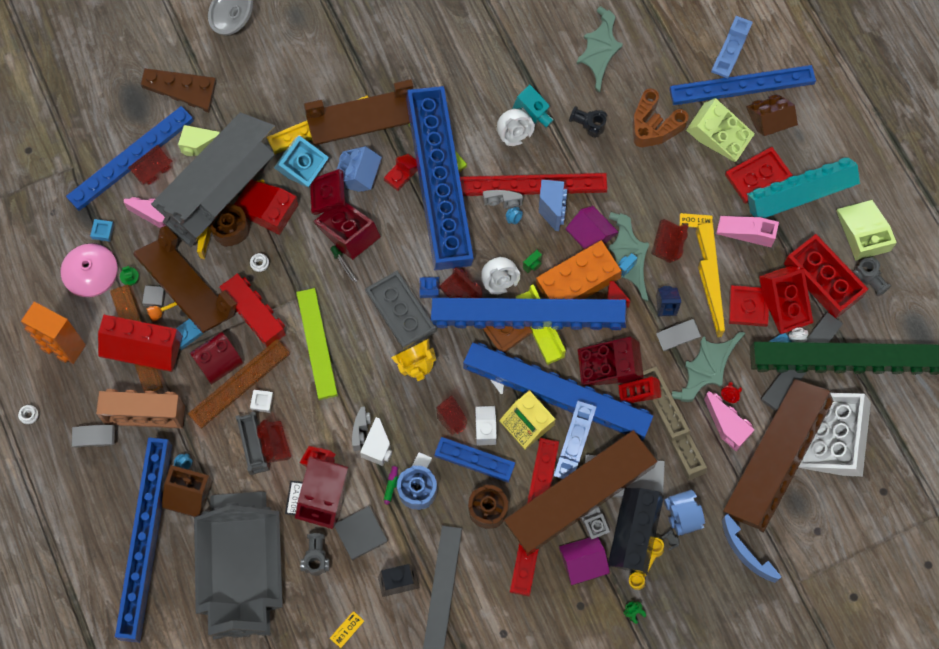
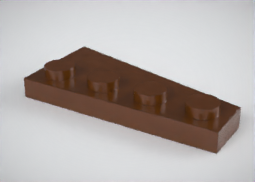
M144 69L141 81L142 88L160 95H167L173 100H180L188 103L189 106L198 107L205 112H210L216 78Z

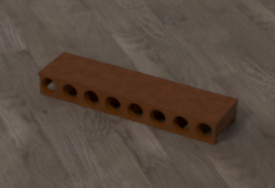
M794 379L723 512L726 515L728 514L732 519L757 528L760 532L764 533L833 403L829 390Z
M633 430L504 520V524L520 543L527 556H529L655 467L657 460Z

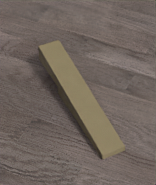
M657 366L643 371L644 378L653 376L660 381L661 398L650 401L687 480L689 481L706 474L707 466L693 442L690 430Z

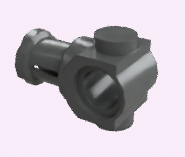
M873 257L865 258L853 273L862 283L870 284L877 292V296H881L890 289L891 285L887 284L880 276L882 272L879 270V261ZM863 267L868 268L870 272H866Z
M319 533L307 534L309 551H306L304 559H301L300 569L313 576H319L322 573H326V571H330V559H325L326 552L323 551L325 535ZM313 561L321 563L320 567L315 570L310 568V564Z

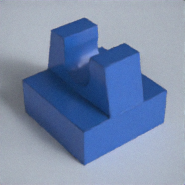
M439 277L420 278V298H439Z

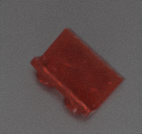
M156 145L129 166L128 169L141 185L145 183L149 185L157 179L155 177L157 173L161 171L163 174L171 168L169 164L172 160Z
M661 220L651 254L669 263L680 259L684 251V241L688 236V225L678 226L668 220Z
M456 267L453 269V274L439 286V289L449 298H482V288L476 282L472 283L465 271L458 270Z
M268 419L263 420L257 426V436L261 440L262 453L266 457L267 463L289 460L291 454L281 421L268 422Z

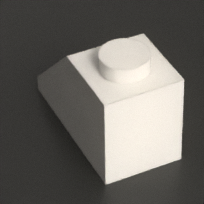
M495 406L476 407L477 445H496Z
M376 417L360 454L361 458L383 466L385 461L388 462L390 460L392 451L390 450V443L382 423Z

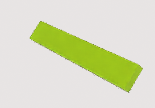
M313 288L296 292L318 399L323 400L337 397L338 394L316 290Z

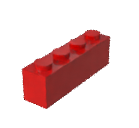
M237 273L219 286L221 292L226 291L237 303L235 310L268 349L286 335L284 331L285 325L279 318H274L272 315L274 312L268 304L264 306L259 293L256 290L253 292L249 288L251 286L249 281L245 277L241 278Z

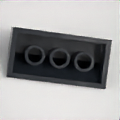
M644 488L624 489L608 561L609 567L647 575L664 498L661 492Z

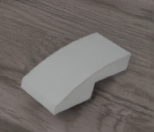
M506 190L483 191L484 206H495L503 202L504 209L522 206V194Z
M694 319L656 333L663 351L701 337Z
M365 407L360 408L354 422L352 433V447L354 451L361 450V444L365 443L364 432L360 431H368L367 424H371L370 412L366 413Z
M115 425L72 427V447L114 445Z
M599 507L582 518V522L591 540L610 532Z

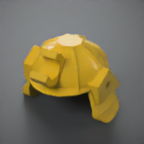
M429 339L391 357L398 364L397 366L401 374L417 378V381L425 378V375L433 368V362L436 361L434 349H429Z

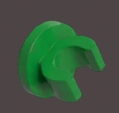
M130 266L123 267L120 273V280L124 285L132 286L139 280V273Z
M632 601L625 606L623 613L633 623H638L635 618L638 613L644 618L646 617L645 611L642 610L641 602Z

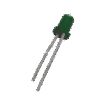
M332 246L330 250L334 255V259H339L352 281L354 279L357 282L341 258L342 252L336 246Z

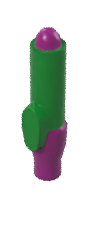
M392 466L388 476L383 499L386 505L391 502L394 488L397 487L398 467Z

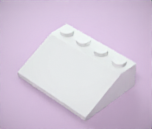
M830 393L833 403L798 468L842 476L863 477L871 401L865 394Z

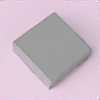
M145 286L142 304L144 306L163 307L165 290L162 287Z

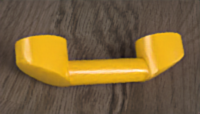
M659 538L654 540L648 571L655 558L661 556L664 552V543ZM632 573L629 577L631 588L635 590L643 589L646 584V574Z

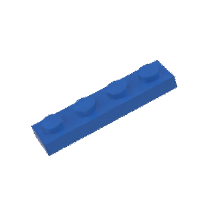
M443 437L440 438L434 457L508 483L515 467V462Z

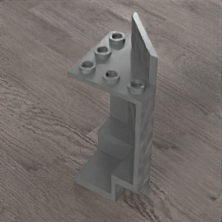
M240 112L151 203L165 217L163 223L187 245L192 247L201 233L216 219L218 214L259 171L262 173L275 154L269 145L263 144L261 141L275 125Z
M266 492L210 496V511L202 512V515L194 517L196 614L208 615V635L213 636V640L224 637H250V635L269 636L270 611L282 608L279 511H273L270 507H267Z

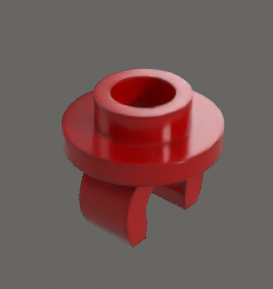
M730 382L728 386L722 389L721 396L729 403H736L740 399L742 388L736 389L732 386L733 383Z

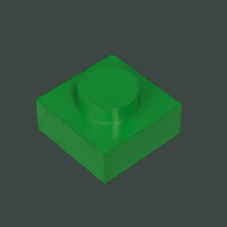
M538 250L532 253L523 261V269L527 273L537 270L542 264V254Z

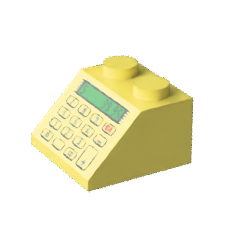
M530 390L518 399L499 420L524 450L555 425V418Z

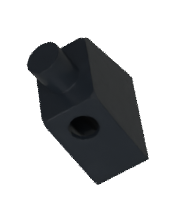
M410 564L382 570L378 576L382 597L420 588L416 570Z

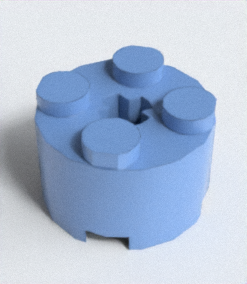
M414 465L400 474L397 480V491L401 502L405 506L416 510L426 509L434 502L437 496V481L428 468ZM420 485L421 489L415 491L413 487Z
M693 490L664 499L665 507L671 514V517H668L672 529L675 528L678 536L704 528V514L701 505L698 506L697 502L693 499L697 497Z

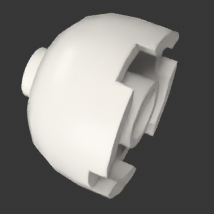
M520 109L506 111L497 122V132L501 140L508 146L522 144L521 140L527 136L530 138L534 132L535 124L531 117Z
M506 257L493 258L484 265L481 279L485 288L491 294L499 295L506 293V288L511 287L513 284L516 286L521 274L513 261Z

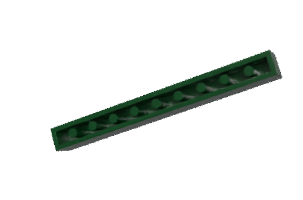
M754 342L750 346L751 369L757 370V372L776 370L779 373L788 372V370H796L797 373H805L808 370H815V373H825L827 371L845 373L846 371H853L855 374L865 373V371H872L873 374H882L888 371L892 372V374H902L904 372H911L913 375L922 374L923 372H930L931 375L939 374V345Z

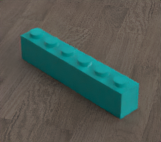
M842 158L838 162L825 164L821 168L808 170L798 176H791L782 182H774L768 187L755 189L747 194L750 214L754 217L766 218L860 184L858 164L850 158Z

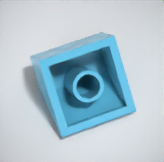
M299 135L292 141L274 168L288 179L309 187L329 157Z

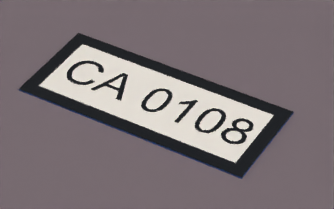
M290 480L285 514L295 515L303 482Z

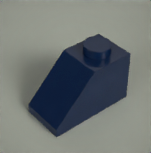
M671 286L658 288L656 294L657 315L677 316L681 305L678 289Z

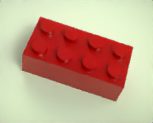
M817 234L789 254L784 263L786 267L804 268L808 291L836 319L862 299L868 291V288Z

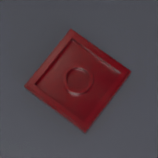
M337 169L314 178L310 184L312 214L318 215L345 205L343 170Z

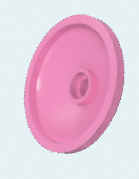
M84 244L74 248L67 254L61 265V279L65 287L71 293L80 297H95L103 294L114 284L118 274V264L114 255L109 249L98 244ZM88 263L89 266L84 268L83 266Z

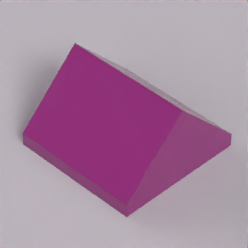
M594 206L581 209L565 229L584 250L601 240L606 244L618 234V231Z
M589 537L559 547L571 586L610 574L605 549L598 537L592 540Z

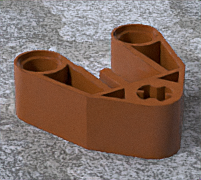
M646 89L634 114V144L638 147H648L666 142L685 130L688 122V113L682 109L675 110L655 130L663 121L660 114L655 113L647 123L645 122L656 109L659 94L655 89Z

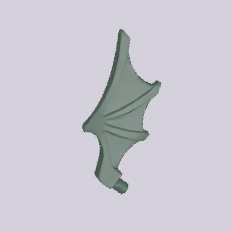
M602 6L597 9V12L602 16V24L594 32L584 35V39H587V48L577 60V64L584 63L593 71L596 80L595 89L598 92L601 91V84L607 65L614 54L623 46L622 43L616 41L613 37L612 30L616 20L615 15L610 10H605Z
M611 212L609 219L617 222L616 226H619V233L614 243L609 246L608 251L613 252L617 264H619L623 257H628L631 253L637 257L636 265L625 277L621 275V278L631 281L638 288L642 300L647 302L648 296L645 288L643 268L649 243L640 242L634 236L630 217L621 213L619 215Z
M739 332L731 340L719 344L710 343L703 337L700 342L698 356L692 362H685L689 376L687 387L682 388V392L672 391L673 399L681 400V402H693L703 387L709 384L722 386L723 372L727 359L737 343L745 335V332Z

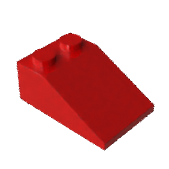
M250 180L234 205L242 208L247 219L280 235L297 209L298 201L295 195L279 187Z
M788 266L759 276L762 295L780 334L814 323L804 268Z

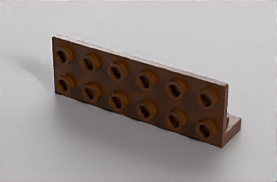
M412 79L394 83V92L328 107H324L322 100L304 103L305 115L313 145L410 124L406 97L407 90L413 89Z
M165 225L160 228L158 240L134 251L133 255L198 329L205 333L232 318L237 303L226 291L219 293L218 297L175 250L178 238Z

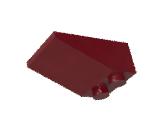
M347 202L343 206L324 212L313 221L334 245L352 260L381 237L374 221Z

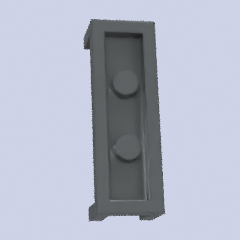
M255 411L246 416H235L240 430L248 473L254 475L269 471Z

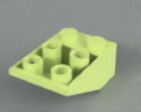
M716 98L703 104L686 130L700 143L734 162H737L755 134Z
M873 200L836 210L855 261L890 252L897 243L890 225Z

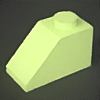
M184 125L178 143L181 153L186 156H198L220 132Z

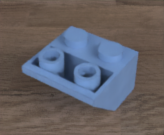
M366 146L343 151L339 157L337 169L343 170L344 188L358 192L371 190L382 157Z
M541 180L539 213L555 231H559L560 225H564L567 189H564V182Z

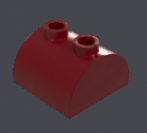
M220 332L189 353L211 385L243 364L237 351L223 332Z

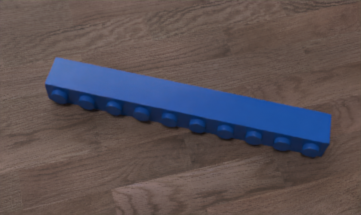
M432 298L431 321L438 328H447L448 326L466 328L467 326H474L475 328L483 329L486 326H493L496 329H504L505 326H513L514 329H523L524 327L543 329V327H551L552 329L560 330L563 327H571L573 330H581L582 327H590L592 330H601L604 327L611 330H621L626 328L627 304L626 300Z
M472 342L463 362V369L524 394L530 390L537 399L573 414L577 401L597 406L593 422L625 435L634 430L642 442L653 419V415L645 409L638 410L633 408L628 402H619L608 394L601 395L596 393L591 387L585 386L584 388L577 385L578 383L571 379L564 380L559 378L560 376L554 372H544L539 366H530L519 358L513 357L512 359L507 357L504 352L490 350L482 343L475 344Z
M148 438L115 633V638L120 641L137 643L141 641L162 512L164 483L168 475L172 444L168 439Z

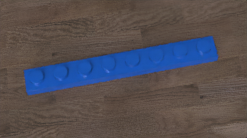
M812 65L674 85L670 86L669 91L672 104L680 105L713 100L715 98L720 99L814 85L816 79Z
M180 106L66 195L67 199L78 211L82 210L180 133L184 125L188 126L194 122L193 118Z

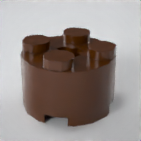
M230 203L223 208L216 219L209 225L215 240L225 247L237 245L248 236L249 226L244 211L241 207L231 205Z
M486 484L472 492L468 503V512L472 522L485 529L497 528L504 522L508 512V500L502 489L495 485ZM488 504H491V509L486 510L485 507H483L487 506Z

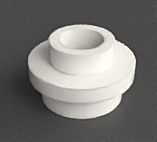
M258 253L250 259V266L254 271L262 272L268 268L269 260L266 255ZM262 261V262H263L262 265H260V266L256 265L257 262Z
M794 328L789 333V339L792 342L807 341L808 331L803 328Z
M32 405L23 406L18 414L20 421L24 424L34 423L39 416L38 410ZM31 412L32 416L26 418V415Z

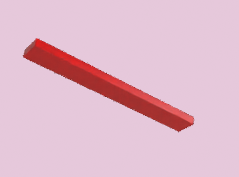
M606 173L460 177L463 196H483V191L506 190L522 195L540 194L541 180L564 182V189H567V194L607 193Z
M540 438L527 504L551 488L559 441ZM519 543L510 593L530 597L539 549L527 556Z

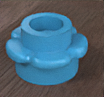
M519 207L510 208L506 212V220L509 224H517L521 220L523 213L519 210Z
M179 454L174 460V466L188 470L193 461L189 454Z

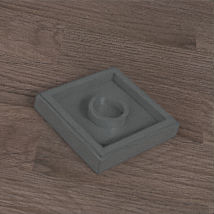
M369 506L337 522L334 526L352 561L388 542Z

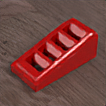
M653 376L618 385L620 402L634 403L661 398L660 381ZM627 389H629L630 397H627Z

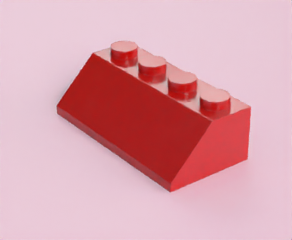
M104 314L98 331V356L172 372L183 336L174 328Z

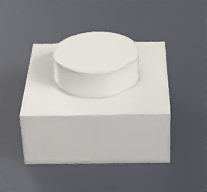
M253 390L250 409L252 411L270 413L273 392Z

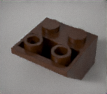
M772 95L769 99L757 100L752 102L751 105L746 106L757 132L763 136L798 125L795 104L780 95Z
M171 465L164 483L162 508L192 517L200 516L213 482L209 475Z

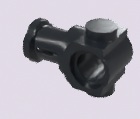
M575 106L570 115L569 122L574 121L582 124L583 128L587 130L588 135L596 138L605 130L607 113L602 110L586 113Z

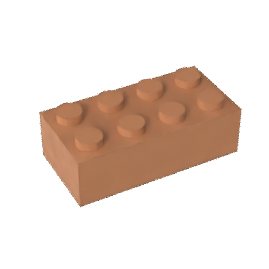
M106 389V391H99L96 414L105 425L183 429L185 405L179 395L174 392L157 394L154 391L137 393L135 390L118 392L115 389Z

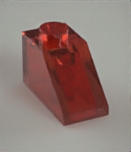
M452 395L436 407L437 419L451 435L459 434L466 428L467 418Z

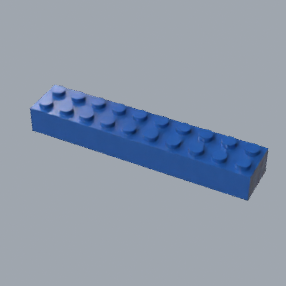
M444 86L407 90L406 102L434 271L471 266L474 258Z

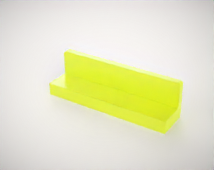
M531 285L528 292L516 296L515 299H540L535 286ZM530 327L547 365L565 358L566 350L556 329L551 327L533 329Z

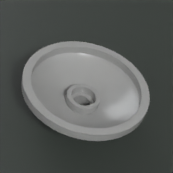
M212 0L208 11L210 27L216 33L225 36L238 32L245 26L251 16L253 0Z

